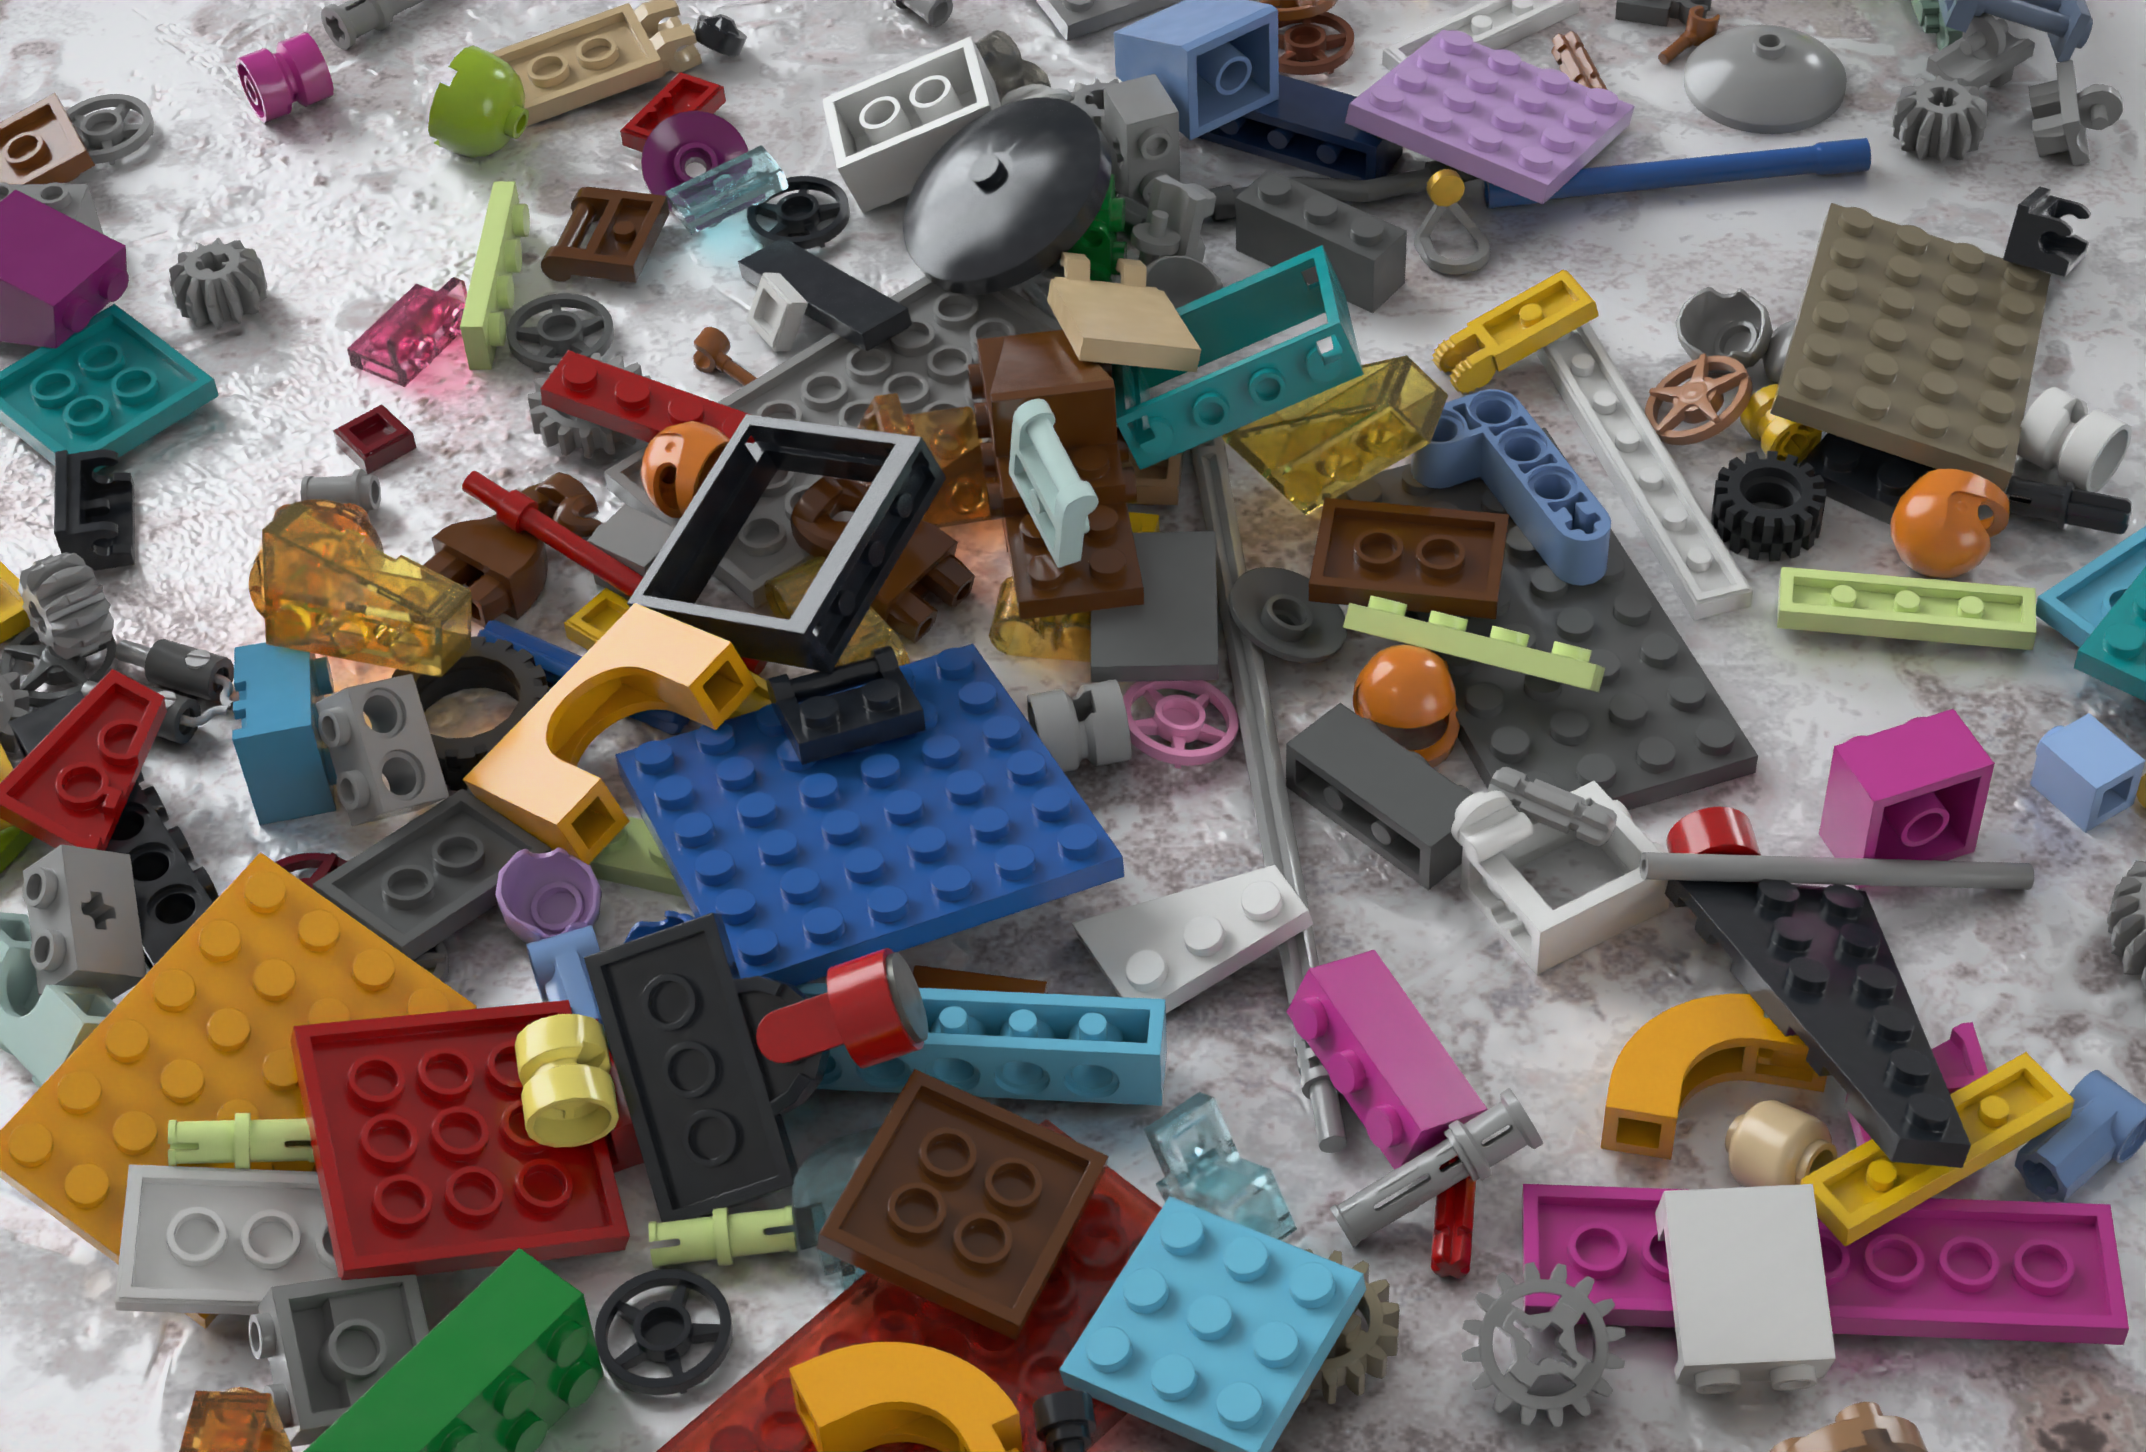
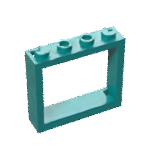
M1323 245L1176 308V311L1201 348L1198 367L1323 313H1326L1328 323L1150 399V388L1188 371L1112 364V379L1115 386L1116 423L1139 469L1142 470L1364 375L1346 296ZM1316 266L1319 281L1307 285L1302 272ZM1331 336L1334 349L1322 354L1317 342Z

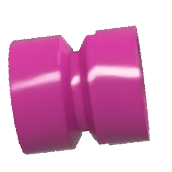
M306 32L278 42L276 53L262 48L236 59V70L242 89L254 113L263 123L291 113L292 103L296 101L302 106L307 107L328 99L334 94L333 82L326 61L315 40Z

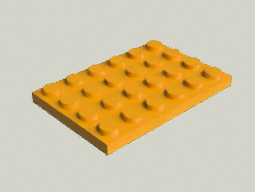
M260 852L0 1130V1178L119 1265L129 1164L169 1166V1120H235V1113H251V1120L306 1119L290 1043L293 1026L477 1009V1006ZM309 1161L251 1162L250 1168L317 1172L315 1162ZM235 1163L177 1164V1166L235 1169ZM184 1313L205 1329L218 1315Z

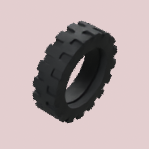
M479 636L468 637V642L456 643L455 639L446 640L438 643L439 648L431 652L426 648L411 656L412 663L407 667L401 664L392 674V678L413 674L424 713L444 696L464 689L489 688L505 692L518 701L511 715L490 731L466 738H445L431 734L445 784L449 785L451 791H459L461 789L467 791L468 786L463 781V778L549 691L544 670L541 665H535L534 656L523 648L519 652L514 650L513 643L502 639H497L495 643L486 642L485 637Z

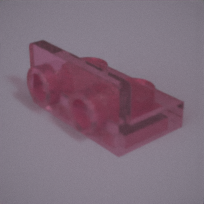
M452 277L438 291L416 283L347 348L351 366L406 387L461 334L460 324L467 298L465 281Z

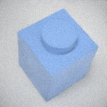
M2090 713L2065 727L2059 725L2052 728L2041 738L2035 751L2037 757L2030 785L2085 833L2134 805L2145 760Z

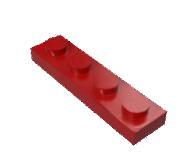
M567 350L540 388L542 405L650 443L665 428L689 421L700 422L717 428L731 439L745 415L748 414ZM750 436L747 443H754L755 440Z

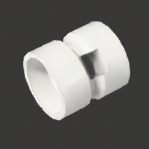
M2053 386L2046 389L2036 399L2022 420L2017 455L2047 471L2054 466H2058V476L2067 482H2074L2075 486L2084 491L2098 492L2107 484L2122 462L2130 444L2132 429L2130 425L2100 409L2088 414L2086 402Z

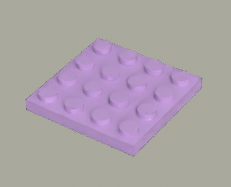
M1441 30L1350 102L1345 123L1543 205L1629 126L1635 106L1618 100L1617 95L1609 90L1602 88L1591 89L1573 82L1565 73L1559 70L1541 69L1523 62L1520 56L1514 52L1502 49L1493 50L1473 42V38L1464 32Z

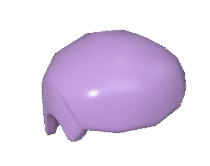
M558 847L546 853H532L528 849L516 852L499 871L495 895L507 927L523 942L532 943L590 925L594 927L600 915L602 891L591 866L575 856L569 855L563 848Z

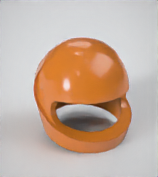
M695 421L669 426L657 434L645 450L640 473L642 484L652 504L671 518H681L730 439L717 428Z
M1957 469L1933 470L1920 477L1901 496L1891 517V537L1900 559L1913 571L1927 577L1940 579L1958 577L1974 569L1985 559L1991 548L1990 538L2003 531L2009 522L2010 502L2000 487L1979 475ZM1986 505L1992 510L1994 515L1980 520L1978 517V507Z
M1410 644L1393 645L1376 653L1361 670L1355 681L1353 691L1355 713L1361 718L1370 719L1374 723L1378 722L1389 727L1403 729L1423 727L1444 719L1447 729L1435 744L1424 749L1408 750L1420 754L1432 768L1438 766L1453 751L1460 729V724L1456 717V712L1458 711L1456 692L1447 662L1427 648Z

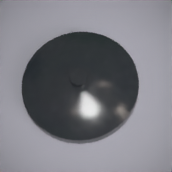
M1041 97L1015 101L998 107L975 119L951 137L938 150L923 169L911 191L903 222L904 241L911 259L935 285L946 291L962 295H981L1002 291L1040 274L1059 260L1062 252H1068L1077 243L1094 221L1103 204L1112 171L1111 152L1105 136L1090 116L1079 106L1057 98Z

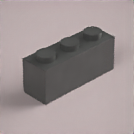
M1270 169L1266 170L1235 198L1237 251L1273 267L1323 245L1345 293L1347 302L1371 313H1374L1405 284L1406 230ZM1316 266L1302 272L1308 284L1311 285L1319 281Z
M1339 703L1286 743V787L1428 891L1462 864L1463 846L1452 836L1451 828L1455 820L1456 809L1462 801L1474 793L1465 786L1455 784L1432 768L1420 754L1408 751L1384 734L1373 721L1361 718L1342 703Z

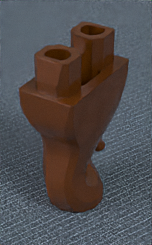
M555 473L542 483L529 486L521 491L538 503V510L580 537L592 536L595 529L602 524L600 520L594 518L599 513L595 498L580 481L569 474ZM495 514L484 519L458 522L442 529L432 537L435 555L418 569L421 588L425 595L441 603L458 589L463 590L464 592L459 595L462 611L471 621L485 628L488 621L496 619L503 613L518 620L530 609L544 588L548 571V558L544 542L525 530L520 533L515 532L499 522Z
M823 476L816 481L799 499L790 517L792 534L799 547L825 562L848 522L835 521L832 518L839 512H855L872 483L863 481L859 483L855 480ZM921 520L864 616L867 623L880 636L889 628H892L911 642L916 643L929 632L936 621L938 610L923 599L928 593L932 592L952 608L961 603L972 590L975 575L955 557L958 542L939 527Z

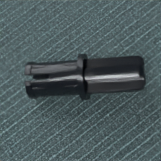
M2012 476L2006 494L2011 495L2009 497V515L2016 514L2057 522L2058 529L2065 530L2068 524L2109 533L2124 534L2131 520L2132 502L2129 499L2075 489L2074 482L2068 481L2066 487Z

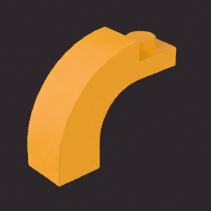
M1721 994L1693 999L1676 1005L1649 1020L1636 1031L1620 1052L1609 1082L1600 1149L1671 1160L1679 1114L1689 1099L1701 1090L1727 1081H1753L1824 1092L1827 1076L1819 1077L1808 1064L1806 1057L1809 1048L1798 1035L1785 1036L1770 1018L1764 1017L1763 1009L1750 994Z
M873 1342L836 1349L789 1368L796 1410L818 1452H863L875 1446L894 1442L919 1443L933 1447L941 1452H1023L1020 1415L1011 1399L984 1372L950 1353L918 1344Z

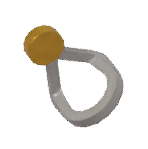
M1451 169L1440 170L1433 174L1427 182V193L1434 205L1415 235L1414 246L1422 260L1431 269L1438 272L1466 274L1479 270L1490 259L1489 240L1482 234L1478 226L1458 203L1465 190L1464 182L1459 174ZM1447 207L1463 224L1476 243L1478 251L1474 255L1464 259H1449L1435 252L1430 235Z

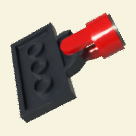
M712 912L584 957L661 1222L706 1217L713 1214V1209L724 1207L730 1209L803 1184L782 1116L805 1103L821 1083L830 1049L845 1045L854 1062L860 1068L865 1069L921 1050L924 1046V1041L928 1037L926 1012L915 978L905 959L899 953H894L890 948H885L830 967L827 972L828 992L812 998L806 996L793 984L761 976L740 978L722 915Z

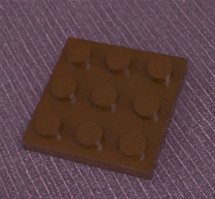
M914 1069L820 1230L817 1249L1017 1340L1102 1179L1109 1156Z

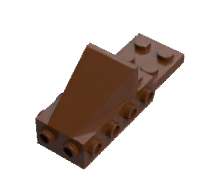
M1062 329L976 339L978 363L967 365L970 394L972 400L982 399L981 403H974V414L978 439L988 438L989 442L980 443L984 479L995 478L996 482L987 484L991 520L1002 519L1019 619H1034L1143 605L1144 587L1127 504L1137 503L1136 479L1133 466L1122 468V463L1129 462L1128 445L1116 423L1115 386L1112 379V364L1079 361ZM1033 399H1044L1047 401L1055 416L1054 430L1080 479L1091 484L1099 501L1096 509L1088 515L1090 528L1089 532L1084 534L1081 561L1060 568L1055 564L1009 474L1013 415L1019 406Z

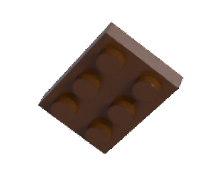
M1324 498L1309 580V601L1341 605L1353 603L1368 607L1370 596L1372 595L1407 604L1406 611L1431 613L1432 610L1455 616L1496 619L1509 514Z

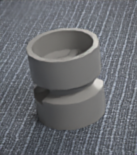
M1116 679L1081 685L1077 695L1070 697L1063 689L1027 696L1029 724L1063 772L1077 770L1082 759H1088L1095 767L1131 760L1132 750L1128 718L1122 692Z

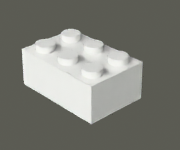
M971 36L822 99L837 169L862 213L890 204L901 197L911 194L923 169L951 137L975 119L1001 107L995 81Z

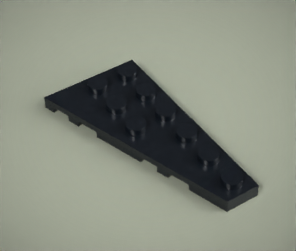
M1763 879L1760 883L1668 880L1664 893L1676 908L1688 906L1697 917L1695 931L1706 944L1719 943L1733 959L1730 972L1785 1036L1798 1035L1809 1048L1806 1061L1819 1077L1832 1075L1848 1094L1845 1104L1847 1110L1892 1162L1963 1168L1971 1146L1866 891L1856 890L1840 884L1820 887L1791 884L1785 880Z

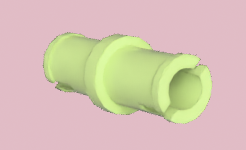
M235 1113V1120H169L168 1144H170V1149H168L169 1166H177V1164L235 1163V1169H250L251 1162H315L309 1125L306 1119L251 1120V1113Z
M787 1205L785 1208L729 1214L727 1207L713 1209V1216L659 1223L652 1221L649 1222L648 1227L649 1242L670 1239L680 1240L679 1246L650 1249L654 1269L665 1265L716 1259L719 1266L734 1264V1257L783 1251L797 1252L796 1232L771 1235L765 1232L767 1228L795 1225L792 1205Z

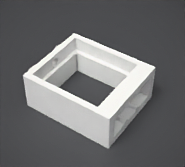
M1595 781L1570 793L1584 798L1586 806H1591L1595 802L1613 810L1617 814V821L1612 836L1607 843L1599 847L1625 875L1552 910L1517 869L1578 839L1576 831L1570 830L1566 834L1530 819L1534 829L1533 836L1478 864H1473L1466 856L1464 848L1462 850L1460 888L1536 975L1669 908V899L1664 894L1668 880L1642 879L1640 875V858L1643 852L1667 853V851L1659 843H1652L1633 823L1627 808L1620 801L1612 800Z

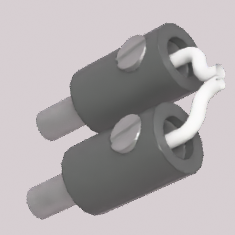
M167 639L156 641L152 647L127 640H121L117 645L115 651L117 660L143 667L145 677L149 682L213 702L220 701L222 704L209 708L201 715L200 705L197 700L141 683L165 697L167 713L156 735L157 737L180 744L187 743L197 731L198 726L206 724L217 715L229 716L231 710H233L234 701L229 699L233 691L232 682L234 678V665L231 659ZM89 680L84 683L81 689L84 697L98 684L97 682Z

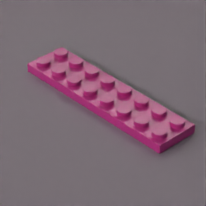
M1523 1184V1273L1525 1264L1534 1262L1539 1271L1540 1278L1549 1280L1552 1271L1558 1263L1566 1265V1284L1575 1287L1578 1282L1589 1276L1594 1279V1284L1588 1298L1594 1304L1612 1298L1615 1306L1603 1317L1605 1325L1675 1328L1665 1241H1658L1655 1212L1664 1191L1689 1189ZM1929 1198L1846 1247L1817 1217L1833 1334L2124 1345L2129 1324L2110 1204ZM1543 1293L1524 1296L1523 1311L1528 1315L1549 1312L1560 1297ZM1583 1314L1576 1324H1588Z

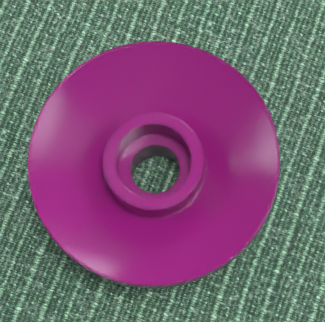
M681 112L663 120L648 136L642 152L641 169L647 189L651 194L667 196L669 211L685 217H708L728 209L740 198L750 176V155L743 137L731 123L708 112ZM696 162L702 164L706 172L702 177L693 178L686 173L685 168L690 163Z

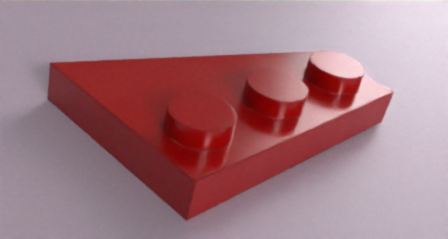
M112 669L0 783V818L53 848H57L62 844L105 851L167 713L165 697Z

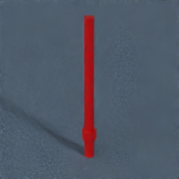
M472 471L465 478L462 491L497 512L496 519L517 533L523 530L527 531L631 598L643 579L642 575L538 510V503L519 490L515 489L509 492L477 471ZM741 657L747 669L756 675H759L767 664L766 661Z

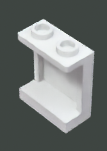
M1813 1184L1664 1191L1655 1215L1658 1241H1665L1678 1348V1361L1674 1367L1676 1384H1695L1696 1391L1702 1394H1723L1737 1391L1742 1387L1741 1382L1770 1380L1771 1388L1781 1391L1801 1390L1815 1386L1817 1384L1816 1378H1822L1827 1374L1836 1360Z

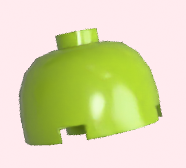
M474 45L464 48L448 66L457 71L450 86L441 82L438 85L429 113L428 132L430 137L437 139L434 144L441 148L470 158L485 157L502 149L511 138L518 139L522 135L528 122L529 111L524 108L525 93L521 78L507 62L493 53Z

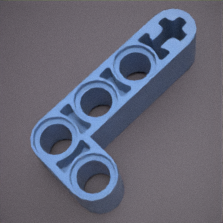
M1483 390L1428 408L1415 417L1412 427L1411 473L1416 481L1429 488L1441 489L1481 477L1545 563L1560 580L1572 585L1583 586L1593 584L1604 576L1607 569L1611 518L1514 395L1503 390Z

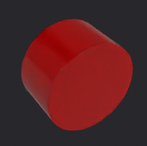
M1708 807L1694 811L1675 823L1666 839L1668 853L1761 855L1750 819L1743 812L1730 807Z

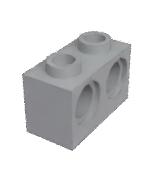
M413 674L347 687L315 703L319 715V734L322 741L328 746L337 775L338 797L342 805L347 809L352 827L418 811L449 797ZM363 712L370 719L372 729L365 722ZM382 774L387 778L389 782L390 791L387 789L383 782Z

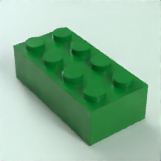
M518 1248L303 1452H535L542 1444L547 1431L571 1407L575 1408L586 1402L595 1391L599 1380L604 1376L584 1294Z

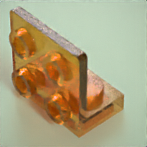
M898 393L874 396L857 428L922 437L946 476V480L922 520L939 528L991 520L987 484L994 483L993 478L984 479L980 443L983 442L982 439L977 437L973 409L965 406L916 414H903Z

